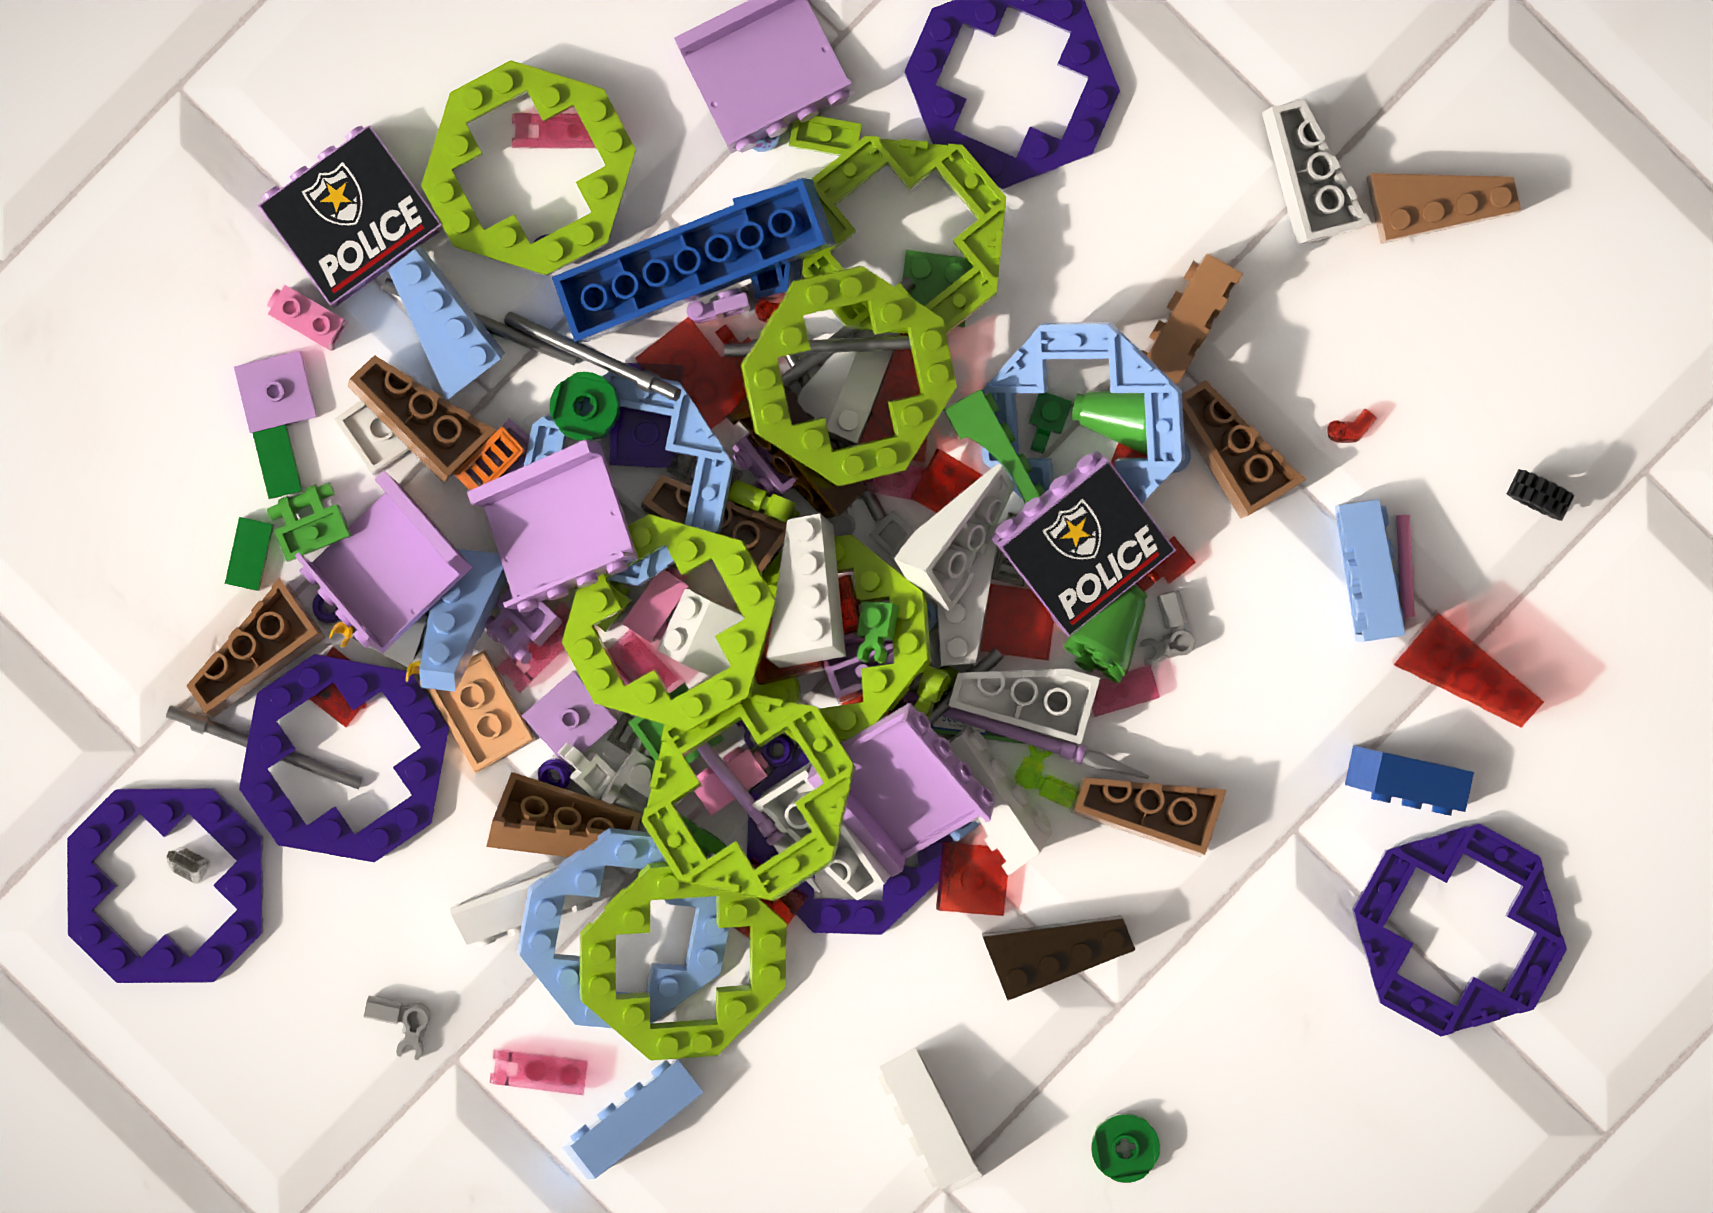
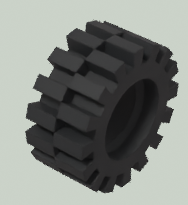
M1518 469L1506 493L1520 504L1559 521H1563L1575 496L1556 483L1522 469Z

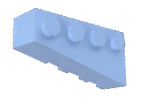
M421 245L417 246L388 269L447 400L504 356L505 352Z
M1379 499L1334 506L1355 641L1367 642L1405 636L1404 615L1398 599L1399 582L1397 574L1393 573L1391 562L1394 559L1393 545L1391 539L1387 540L1385 526L1389 525L1386 506H1381Z
M457 549L473 568L429 610L419 668L421 688L456 692L473 655V649L483 634L485 623L491 610H494L499 599V593L503 584L507 582L499 553Z
M664 1060L651 1071L654 1077L644 1084L640 1081L635 1083L623 1093L626 1096L624 1100L616 1106L613 1102L597 1114L599 1118L589 1127L584 1124L569 1136L572 1140L562 1148L587 1180L598 1178L704 1093L679 1060L672 1063Z

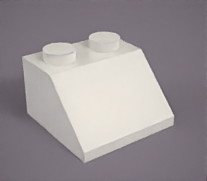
M685 588L657 651L685 666L713 677L731 667L715 635L742 621L744 617L742 613L710 596Z

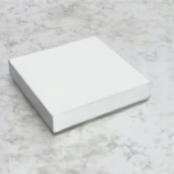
M361 400L334 418L340 430L373 476L410 451Z

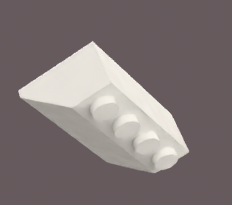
M559 867L468 899L449 909L450 915L466 946L475 943L477 948L496 942L494 935L505 931L508 932L509 936L521 933L529 886L539 878L544 879ZM565 894L563 910L572 907L573 913L593 906L591 900L596 897Z

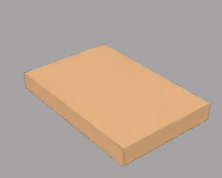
M485 650L471 657L456 692L428 689L475 773L535 740L534 735Z

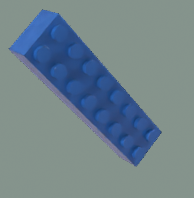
M799 178L552 277L574 342H589L834 246L836 243L813 179Z

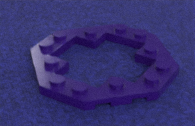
M952 0L936 6L930 11L904 71L932 144L948 145L949 143L963 145L1000 190L1007 189L1020 182L1091 156L1120 92L1085 0ZM1007 7L1069 33L1070 36L1057 66L1088 79L1062 139L1060 140L1030 126L1017 157L954 131L967 98L936 85L962 25L964 24L994 38Z
M313 654L257 692L239 790L278 846L375 863L432 823L449 727L424 690L419 686L413 674L407 682V671ZM332 683L337 686L352 710H355L382 691L421 747L393 766V769L411 793V796L356 834L336 806L307 825L268 769L296 750L277 721Z
M801 746L795 750L794 758L788 765L776 767L768 777L749 793L754 800L765 790L810 762ZM748 814L747 857L756 869L779 853L773 845L767 843V837L764 838L757 828V824ZM948 834L918 852V867L904 866L902 872L894 877L890 876L883 885V900L859 899L857 901L856 899L814 898V888L807 881L780 898L813 933L882 935L952 869L953 838Z
M215 788L115 789L67 838L68 936L116 983L215 982L264 933L262 918L263 836ZM140 814L163 837H166L189 814L236 860L213 886L237 910L192 956L186 953L166 933L142 957L94 910L118 886L94 861Z
M1474 823L1385 849L1352 908L1378 1002L1440 1037L1469 1027H1477L1501 1020V1018L1534 1010L1567 951L1540 856L1480 823ZM1465 854L1521 885L1505 916L1534 931V934L1502 992L1471 976L1456 1005H1453L1397 974L1413 943L1386 929L1384 925L1416 867L1447 883L1462 855Z

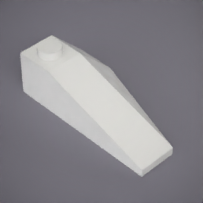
M861 330L852 338L899 336L900 333L885 332L874 334L872 330ZM893 350L833 353L802 388L797 402L805 412L811 414L815 419L825 418L829 438L847 446L856 445L870 414Z
M997 463L918 528L894 558L907 580L948 611L952 610L970 585L974 577V573L970 572L978 553L984 555L988 544L984 543L991 525L999 522L1015 487L1003 465Z
M1068 668L958 673L948 706L1082 744L1100 678Z

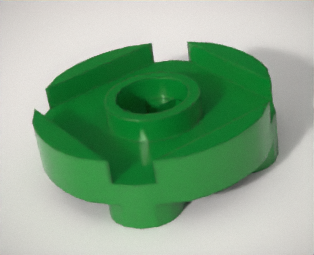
M586 371L572 374L573 376L561 381L553 390L549 406L551 417L559 430L573 440L583 441L586 439L594 441L605 438L610 430L614 428L620 414V400L617 389L607 379L596 373ZM585 397H589L590 404L594 405L593 410L588 412L586 416H581V410L577 409L576 405L578 402H584Z
M1117 1113L1107 1117L1096 1126L1091 1139V1154L1096 1167L1105 1176L1120 1183H1132L1143 1179L1154 1167L1160 1155V1142L1154 1128L1145 1118L1133 1113ZM1127 1138L1129 1143H1135V1149L1130 1150V1156L1123 1157L1122 1152H1116L1115 1149L1116 1146L1120 1145L1121 1139Z

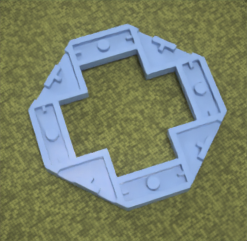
M1112 322L1042 323L1023 346L1005 363L996 376L982 389L984 395L990 392L995 400L999 411L994 414L1000 425L1006 422L1016 439V441L1011 443L1016 454L1019 455L1015 393H1045L1048 391L1046 359H1109L1111 393H1144L1148 458H1118L1115 460L1116 471L1140 503L1143 504L1185 459L1182 390ZM982 447L983 462L989 468H993L997 463L1000 464L992 454ZM1026 458L1033 470L1027 473L1033 485L1040 483L1046 492L1054 481L1052 458ZM1015 485L1013 491L1022 499L1017 486Z
M612 372L603 375L602 377L607 379L617 389L620 407L672 417L665 450L698 457L685 525L716 534L720 533L734 463L682 383L661 379L681 389L679 399L673 401L658 393L649 394L638 389L636 383ZM585 397L584 402H578L576 408L581 410V416H586L588 412H592L594 405L590 404L589 397ZM551 414L543 416L532 424L524 466L565 449L567 436L556 426ZM665 546L608 580L642 586L675 562Z
M608 828L597 836L598 840L583 851L579 849L558 865L559 868L544 879L539 878L529 886L517 949L520 957L574 1025L611 1028L582 1003L580 999V956L554 954L565 894L599 898L605 865L643 869L648 863L666 862L648 832ZM716 896L665 899L666 904L696 907L685 966L651 963L646 992L650 995V1023H654L720 975L729 928H718L716 924ZM616 992V994H624V993H627V992Z

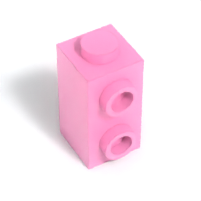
M286 285L283 286L282 290L277 288L267 304L271 308L268 312L269 316L332 351L348 324L347 320Z
M671 565L668 570L665 569L653 577L622 624L649 643H652L655 638L661 641L669 625L668 618L676 609L685 588H690L685 583L688 576L681 575L680 571Z
M738 746L722 757L725 764L747 791L768 777L765 769L770 765L759 750L753 753L748 747L742 751ZM710 766L697 775L702 786L694 792L711 816L736 799Z

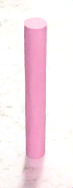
M1396 515L1400 606L1402 607L1404 618L1415 617L1410 515Z

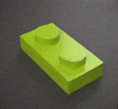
M816 116L806 122L797 120L792 123L788 146L840 156L860 140L862 124Z

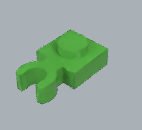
M862 602L857 636L865 639V641L858 648L857 656L859 660L868 663L870 653L875 650L874 660L882 664L885 663L887 650L884 646V641L894 640L899 606L894 603Z
M679 813L705 856L708 857L711 852L717 854L727 847L723 840Z

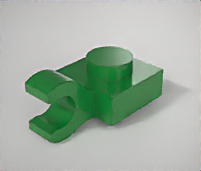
M1048 392L1038 394L1028 424L1038 427L1030 450L1043 454L1050 433L1054 432L1061 435L1073 401Z

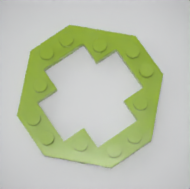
M510 60L449 93L421 186L453 247L549 276L609 243L614 221L619 211L626 182L637 151L603 88ZM527 92L543 122L575 107L605 164L604 167L575 182L591 213L530 244L515 214L484 230L453 172L455 169L483 155L467 124Z
M866 135L812 177L836 245L804 257L802 276L807 278L844 269L831 252L856 233V229L836 205L888 165L909 191L933 171L937 170L978 219L953 239L954 245L973 268L924 306L943 318L947 335L997 295L1007 197L963 145L949 143L948 145L930 144L928 141L908 139H880L878 136ZM900 282L894 286L912 298ZM867 301L831 309L846 328L873 331ZM907 328L890 331L892 333L908 334Z
M855 266L794 280L786 291V296L778 309L773 312L760 333V338L751 352H748L741 364L755 433L837 486L906 470L957 388L943 318L864 266ZM867 301L874 334L907 328L921 394L888 402L895 436L832 450L825 418L821 417L791 424L778 358L811 350L804 315Z
M648 514L628 525L638 560L628 563L627 567L634 565L665 546L681 575H686L713 560L744 617L742 621L715 635L731 667L672 699L657 670H653L626 685L595 628L597 624L624 610L608 580L616 574L609 575L608 572L598 576V582L593 585L577 587L562 644L594 704L691 731L750 698L754 685L753 680L758 663H760L767 640L766 635L777 601L744 541Z
M851 534L834 537L838 573L854 571L855 593L858 603L889 600V603L899 606L894 640H892L894 664L861 668L863 702L819 708L840 743L847 741L882 720L889 710L892 711L908 692V686L920 672L923 673L931 663L926 594ZM783 549L762 574L775 599ZM736 606L734 610L741 613L738 606ZM764 648L753 680L754 685L751 695H761L801 704L800 680L788 678L767 681ZM790 729L786 730L785 733L797 742Z
M750 695V698L691 731L669 725L664 726L661 737L662 745L658 760L655 762L650 784L651 791L647 807L644 809L642 823L679 881L776 901L834 863L855 765L817 706L801 705L761 695ZM740 720H743L760 747L790 729L823 781L822 785L795 802L813 832L756 869L737 841L707 859L674 806L675 803L702 786L685 756Z
M667 862L648 863L638 873L639 876L626 889L623 888L604 907L605 911L593 923L589 922L579 932L580 999L582 1003L650 1061L718 1056L786 988L787 924L784 918L765 904L761 898L682 882L676 878ZM716 896V924L718 928L750 926L749 985L716 987L715 1019L650 1023V995L648 992L616 994V935L650 933L651 900Z

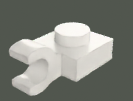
M567 742L557 752L576 769L570 775V778L589 797L599 799L616 772L596 753L591 752L585 757L574 746L571 747Z

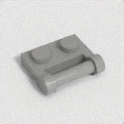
M634 747L603 792L601 800L611 805L614 804L642 813L643 817L645 807L620 791L624 784L649 799L655 760ZM683 799L674 804L676 809L678 808Z

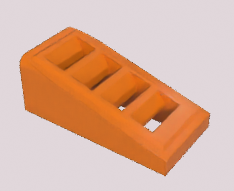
M501 426L454 475L470 491L479 487L466 473L470 468L484 481L483 484L502 477L527 451L505 427ZM500 440L513 452L509 458L496 445ZM490 449L503 461L500 467L486 454ZM480 459L494 472L490 477L476 464Z

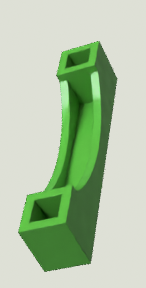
M979 389L943 409L959 440L967 437L975 441L1004 466L1017 486L1024 504L1033 498H1039L1045 493L1041 484L1033 485L1027 473L1033 470L1023 453L1017 455L1011 443L1016 441L1008 424L1005 422L1000 425L994 413L999 411V408L990 392L984 395L982 390Z

